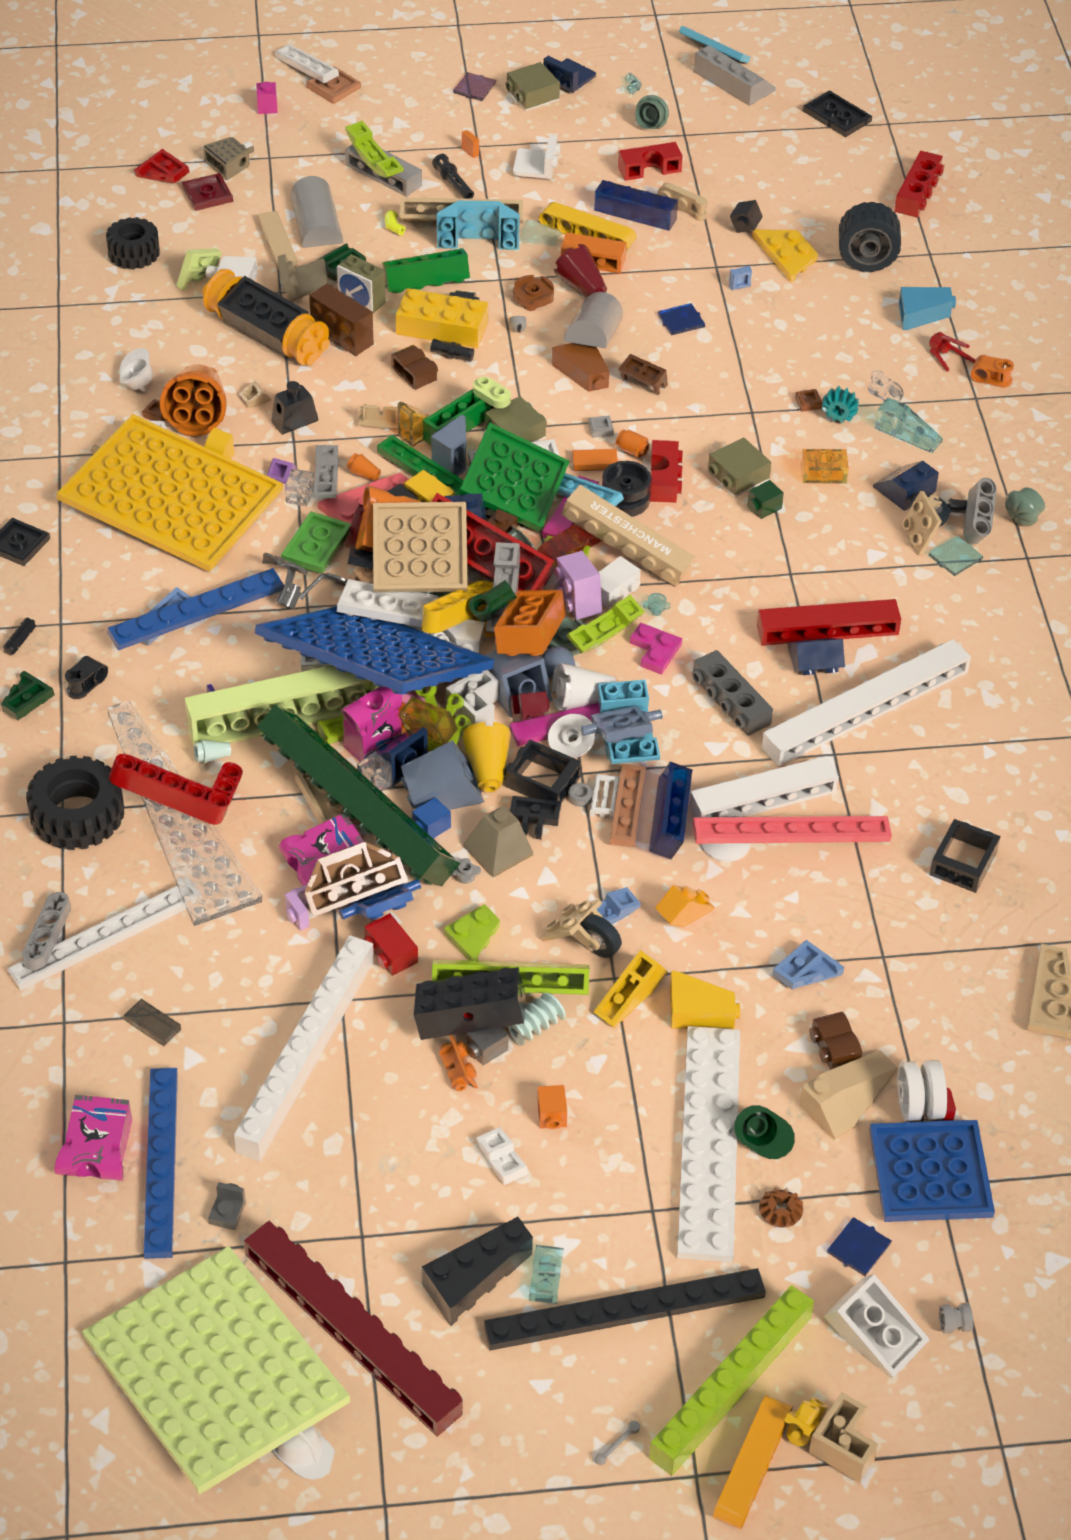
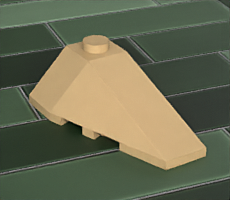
M881 1050L824 1072L803 1085L799 1105L835 1141L855 1128L860 1121V1117L870 1108L875 1097L884 1089L896 1073L898 1067Z

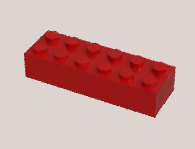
M436 493L431 502L453 501ZM466 510L467 567L494 582L496 542L519 543L518 591L543 590L557 567L555 561Z

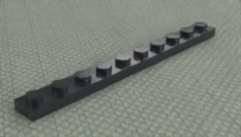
M759 1268L488 1319L484 1320V1328L491 1351L765 1298L766 1290Z

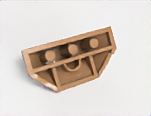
M364 841L317 859L304 894L312 917H315L408 880L400 857Z

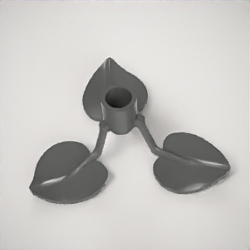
M266 552L263 553L262 564H277L284 566L288 570L285 584L277 603L291 610H294L298 599L303 600L305 595L320 580L328 579L342 586H345L348 581L346 578L332 573H321L301 593V587L293 584L296 571L307 575L308 571L300 565L287 561L280 556Z

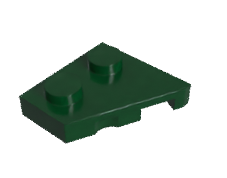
M25 670L20 674L21 680L18 685L13 684L9 695L1 703L3 712L17 721L55 696L52 687Z

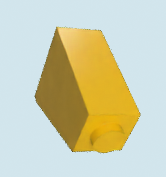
M671 971L670 1005L672 1029H688V1026L734 1029L735 1019H740V1003H735V992L678 971Z

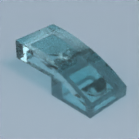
M536 1245L529 1301L557 1304L564 1248Z

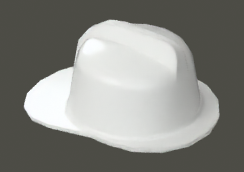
M138 348L128 353L122 360L119 380L121 384H126L133 390L140 389L142 392H145L147 384L153 378V371L149 362L148 350Z
M313 1426L299 1432L298 1435L273 1449L276 1457L302 1478L311 1480L323 1478L330 1473L335 1453L331 1444Z

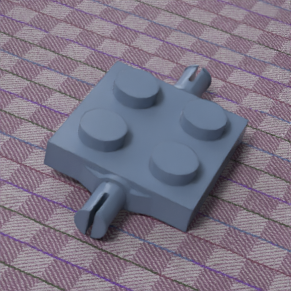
M637 705L591 715L593 724L581 726V732L583 736L597 733L606 742L617 743L625 738H640L645 736V734L652 733L653 726L651 721L662 719L663 715L660 709L646 712L640 710Z

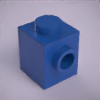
M436 797L423 805H419L412 811V819L433 838L451 828V811Z

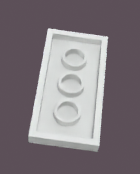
M348 579L338 601L337 612L368 617L372 620L379 619L400 623L422 631L423 605L438 599L439 596L420 592L374 593L372 583Z

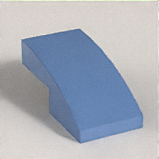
M628 887L607 893L605 900L601 901L602 904L597 911L603 918L614 924L640 908L641 903Z

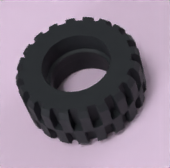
M77 755L70 756L68 759H63L62 757L56 759V762L53 764L49 762L44 765L43 770H39L33 776L26 792L29 817L34 832L41 836V839L46 843L50 844L52 842L54 847L62 848L63 846L67 850H75L78 847L87 849L89 845L94 844L96 846L101 844L104 838H110L114 834L113 830L116 831L120 827L125 813L122 788L112 784L109 780L111 767L105 766L104 762L98 759L94 761L88 756L77 758ZM72 797L94 799L90 804L75 809L57 806L62 801Z

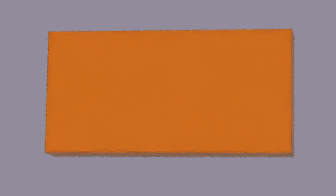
M617 449L572 450L574 471L605 470L610 464L618 462Z

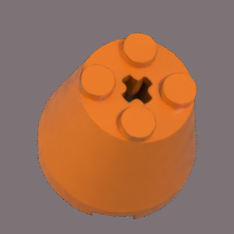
M201 364L187 366L166 383L160 397V409L164 419H167L178 432L189 436H202L210 433L214 427L216 428L223 421L227 409V399L216 369Z

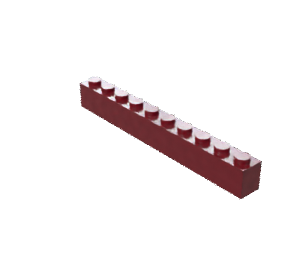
M269 1220L244 1240L245 1255L434 1435L438 1437L463 1415V1399L459 1392L454 1388L449 1389L435 1370H429L423 1364L422 1359L416 1352H410L405 1348L397 1334H390L376 1315H370L357 1297H351L345 1291L344 1286L339 1280H333L329 1277L324 1267L318 1261L313 1262L300 1244L295 1245L282 1227H276Z

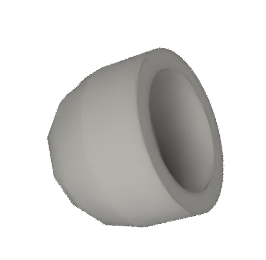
M517 315L509 318L510 328L513 332H516L517 329H519V332L525 330V316Z

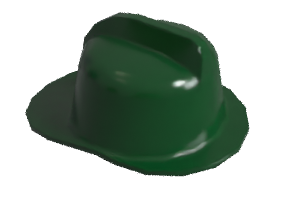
M751 1105L744 1108L737 1115L734 1122V1132L737 1139L765 1158H782L794 1146L795 1133L792 1126L785 1119L764 1106Z

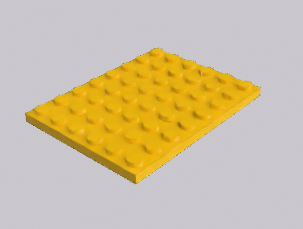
M132 414L56 494L57 500L211 572L283 490V483Z

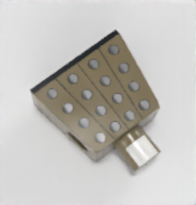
M228 137L203 146L205 163L217 173H220L225 180H229L249 167V154L254 152V146L250 141L241 144L234 137Z

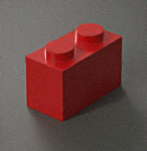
M391 913L364 926L365 938L363 940L373 943V953L376 955L379 965L382 969L386 968L392 976L418 963V946Z

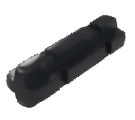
M26 617L21 622V625L9 637L10 640H7L3 645L6 654L14 655L30 635L29 633L35 629V620Z

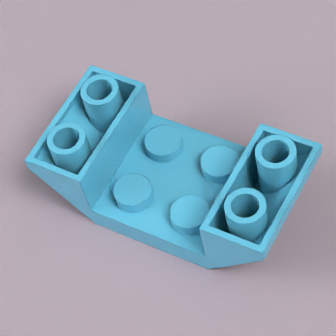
M458 200L437 213V248L458 249V238L499 239V250H519L520 214L500 201Z
M646 679L598 683L600 713L636 705L640 710L648 712L649 694ZM653 733L645 734V736L640 738H625L617 743L604 740L606 756L611 764L660 760L657 737L653 738Z

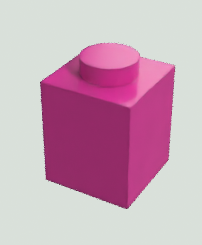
M276 82L256 83L258 114L278 113Z

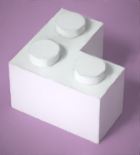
M488 670L483 671L481 674L468 675L467 678H463L446 688V706L448 704V697L453 693L459 694L464 699V705L460 709H456L455 717L462 714L470 719L471 725L485 722V726H493L495 708L493 703L499 700V680ZM459 698L454 699L453 705L458 703Z

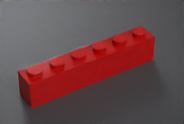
M896 599L758 609L757 629L762 646L827 638L854 639L899 635L901 615Z

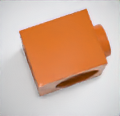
M538 1086L537 1106L540 1129L567 1127L568 1111L565 1086Z

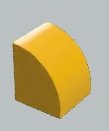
M214 427L204 447L231 459L234 456L233 435Z

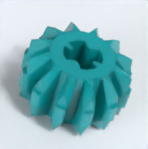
M840 386L836 389L831 388L823 397L822 411L826 412V417H832L833 422L836 419L841 423L845 420L850 422L858 412L859 399L855 397V392H849L848 387L845 390Z

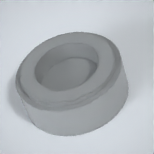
M575 783L570 786L568 800L572 805L584 807L591 803L593 791L589 785Z

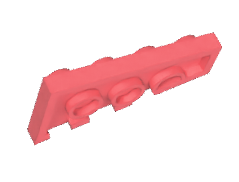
M397 473L366 485L388 491L400 483L404 486V482L409 479L402 473ZM366 485L338 494L336 498H327L319 501L318 509L328 517L352 523L359 504L363 505V493Z

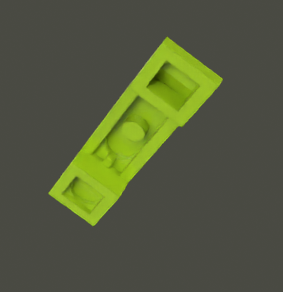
M363 120L345 126V131L363 161L376 174L387 178L404 171V168L395 157L389 158L373 140V132Z
M629 595L616 603L612 609L587 625L583 624L568 633L567 637L578 651L583 654L620 633L641 617L645 611Z

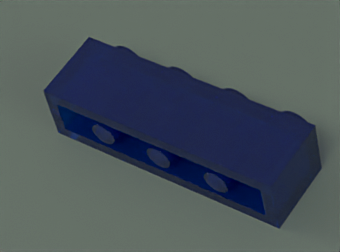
M602 180L595 190L594 211L667 231L671 230L677 220V199Z
M671 761L658 778L649 852L672 860L684 843L693 770Z

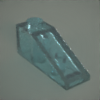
M887 397L877 409L875 429L930 453H933L942 443L943 438L909 406Z

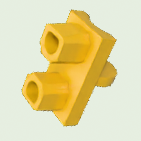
M813 1397L809 1402L806 1400L802 1401L799 1409L789 1412L784 1419L785 1422L791 1423L787 1429L789 1441L796 1446L808 1444L813 1433L823 1420L822 1418L829 1406Z

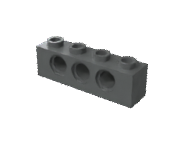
M718 650L694 660L692 672L694 681L705 689L708 696L720 705L722 711L734 720L739 729H742L749 736L771 725L773 708Z

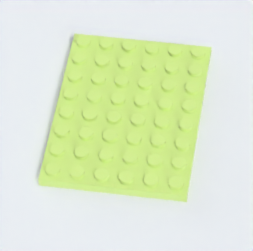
M229 1246L82 1330L86 1342L199 1495L298 1435L299 1432L306 1430L351 1402L347 1391Z

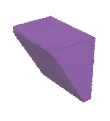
M273 458L267 476L287 485L296 472L297 467L294 463Z

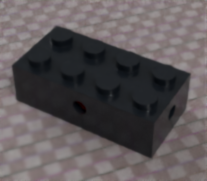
M519 967L502 968L485 973L477 972L473 975L461 977L452 976L448 979L428 980L416 984L413 1015L420 1039L425 1040L524 1024L525 989Z

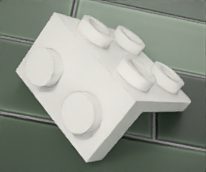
M549 135L546 151L519 148L515 158L513 175L552 179L554 168L558 166V156H560L561 144L557 143L558 135Z

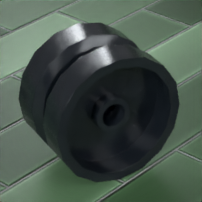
M628 460L618 461L610 464L604 470L602 486L621 492L624 498L615 507L631 517L642 514L649 507L652 478L650 471L644 465Z

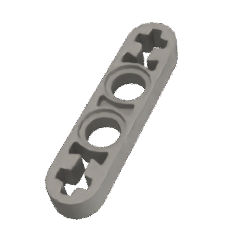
M56 892L46 899L22 952L26 968L38 970L47 964L71 910L70 900L66 893ZM49 920H57L54 923L45 924ZM49 937L47 940L43 942L37 941L40 938Z

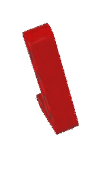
M118 754L113 762L109 780L112 784L209 824L218 825L224 820L243 775V770L236 763H224L213 787L210 788L129 754Z

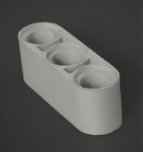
M987 477L980 479L968 492L963 534L965 540L970 544H978L992 530L997 487L995 482Z

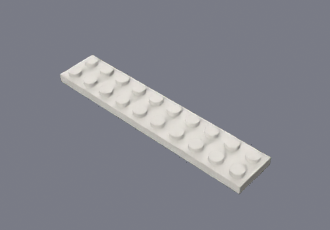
M688 1026L678 1259L733 1262L737 1137L734 1132V1122L738 1115L740 1030L693 1026Z

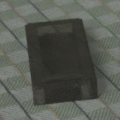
M142 998L124 1014L126 1022L163 1047L181 1031L180 1023Z

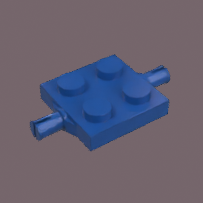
M415 879L406 884L402 883L349 903L348 907L339 910L342 920H345L348 917L360 914L369 919H377L384 915L383 912L387 910L402 909L407 906V902L414 900L412 892L421 889L420 881Z

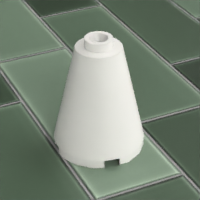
M559 663L560 667H555L552 677V692H556L557 699H553L554 707L558 711H565L599 703L598 683L619 681H616L614 676L566 663Z

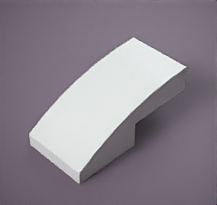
M501 1127L476 1138L484 1156L504 1185L528 1174L526 1164L514 1151L513 1142Z

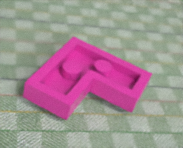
M640 622L630 637V644L648 650L641 659V667L662 675L682 646L683 638Z

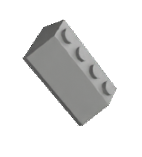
M710 45L695 52L694 72L748 106L776 91V87L767 80Z

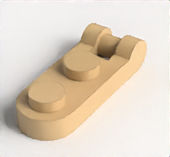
M668 182L658 189L659 199L665 204L693 215L698 221L706 219L707 212L705 209L708 203L706 198Z

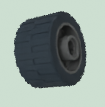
M863 202L852 206L851 209L845 212L839 224V251L844 262L855 270L874 272L889 267L898 258V254L901 251L900 220L889 206L887 207L882 203Z

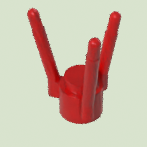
M942 332L935 333L929 341L930 353L937 358L945 371L948 372L950 369L939 353L945 354L949 350L975 363L976 359L956 348L951 343L965 348H969V344L949 337Z

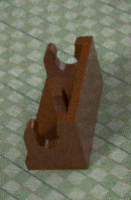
M629 354L619 367L622 379L627 380V376H630L652 386L654 393L658 395L660 394V386L665 389L668 385L666 369L635 355Z

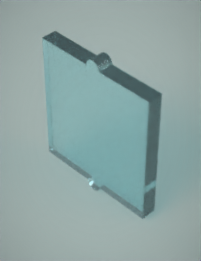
M526 220L525 227L522 229V243L557 246L558 239L561 237L560 230L544 223L541 224L536 220Z
M959 536L953 537L928 554L929 557L939 564V567L945 568L953 576L960 574L983 559V555L975 550L972 544L966 543Z

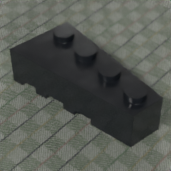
M517 1216L422 1266V1285L450 1326L458 1321V1317L463 1312L469 1311L474 1307L476 1301L486 1292H491L496 1287V1283L504 1276H509L532 1255L533 1236Z

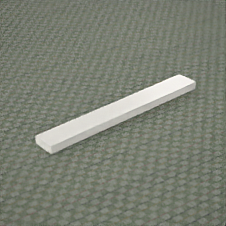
M187 880L56 944L47 964L43 968L30 970L25 967L24 961H21L7 968L8 974L18 989L22 991L201 903L202 896L190 880Z

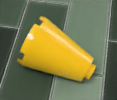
M485 722L472 724L465 728L463 731L464 735H462L466 753L478 787L484 792H495L503 783L511 738L510 729L499 722H493V726H485Z

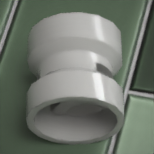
M960 1303L957 1308L949 1304L939 1306V1322L942 1333H952L958 1327L962 1332L973 1330V1313L969 1303Z

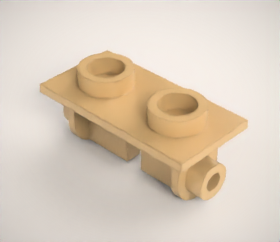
M364 404L359 406L360 417L358 426L402 429L403 409L383 406V411H379V406Z

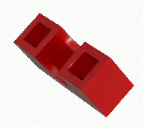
M676 142L624 149L618 152V168L624 181L644 178V168L656 167L661 171L662 175L682 172L683 155Z
M652 440L650 502L677 503V494H682V480H678L682 479V465H678V463H682L683 450H679V441Z

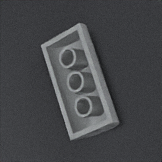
M307 176L298 180L291 189V201L302 247L343 244V236L328 182L318 176Z
M596 292L589 295L568 327L564 341L606 348L623 318V309L618 299L606 292Z

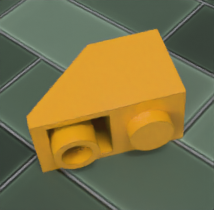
M672 885L655 908L669 924L685 927L710 913L715 907L709 902L710 897L703 890H693L688 886Z

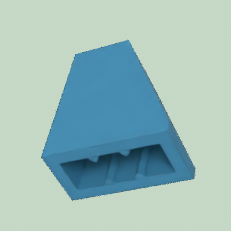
M901 287L899 310L902 330H910L951 317L952 308L956 306V297L952 296L951 287Z

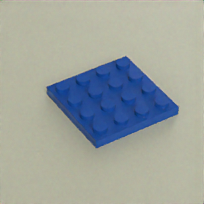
M978 1120L870 1124L869 1131L884 1222L994 1218L995 1209Z

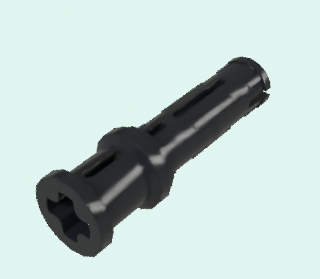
M446 154L437 155L432 161V166L440 171L441 177L444 180H448L463 199H472L474 191L470 189L457 173V167L449 162V157Z

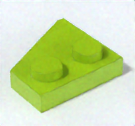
M483 904L444 927V935L469 961H478L483 948H487L491 936L495 935L500 927V919Z

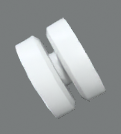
M925 1060L921 1068L915 1061L899 1063L897 1089L903 1119L905 1121H917L922 1118L923 1113L929 1120L945 1118L947 1088L941 1062L939 1060Z

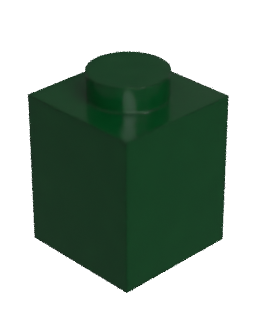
M768 480L749 490L747 507L760 519H763L782 509L784 492L771 480Z

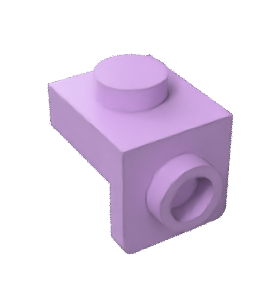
M307 885L295 888L285 894L286 915L291 923L295 922L300 931L309 927V914L305 907L308 905L304 894Z

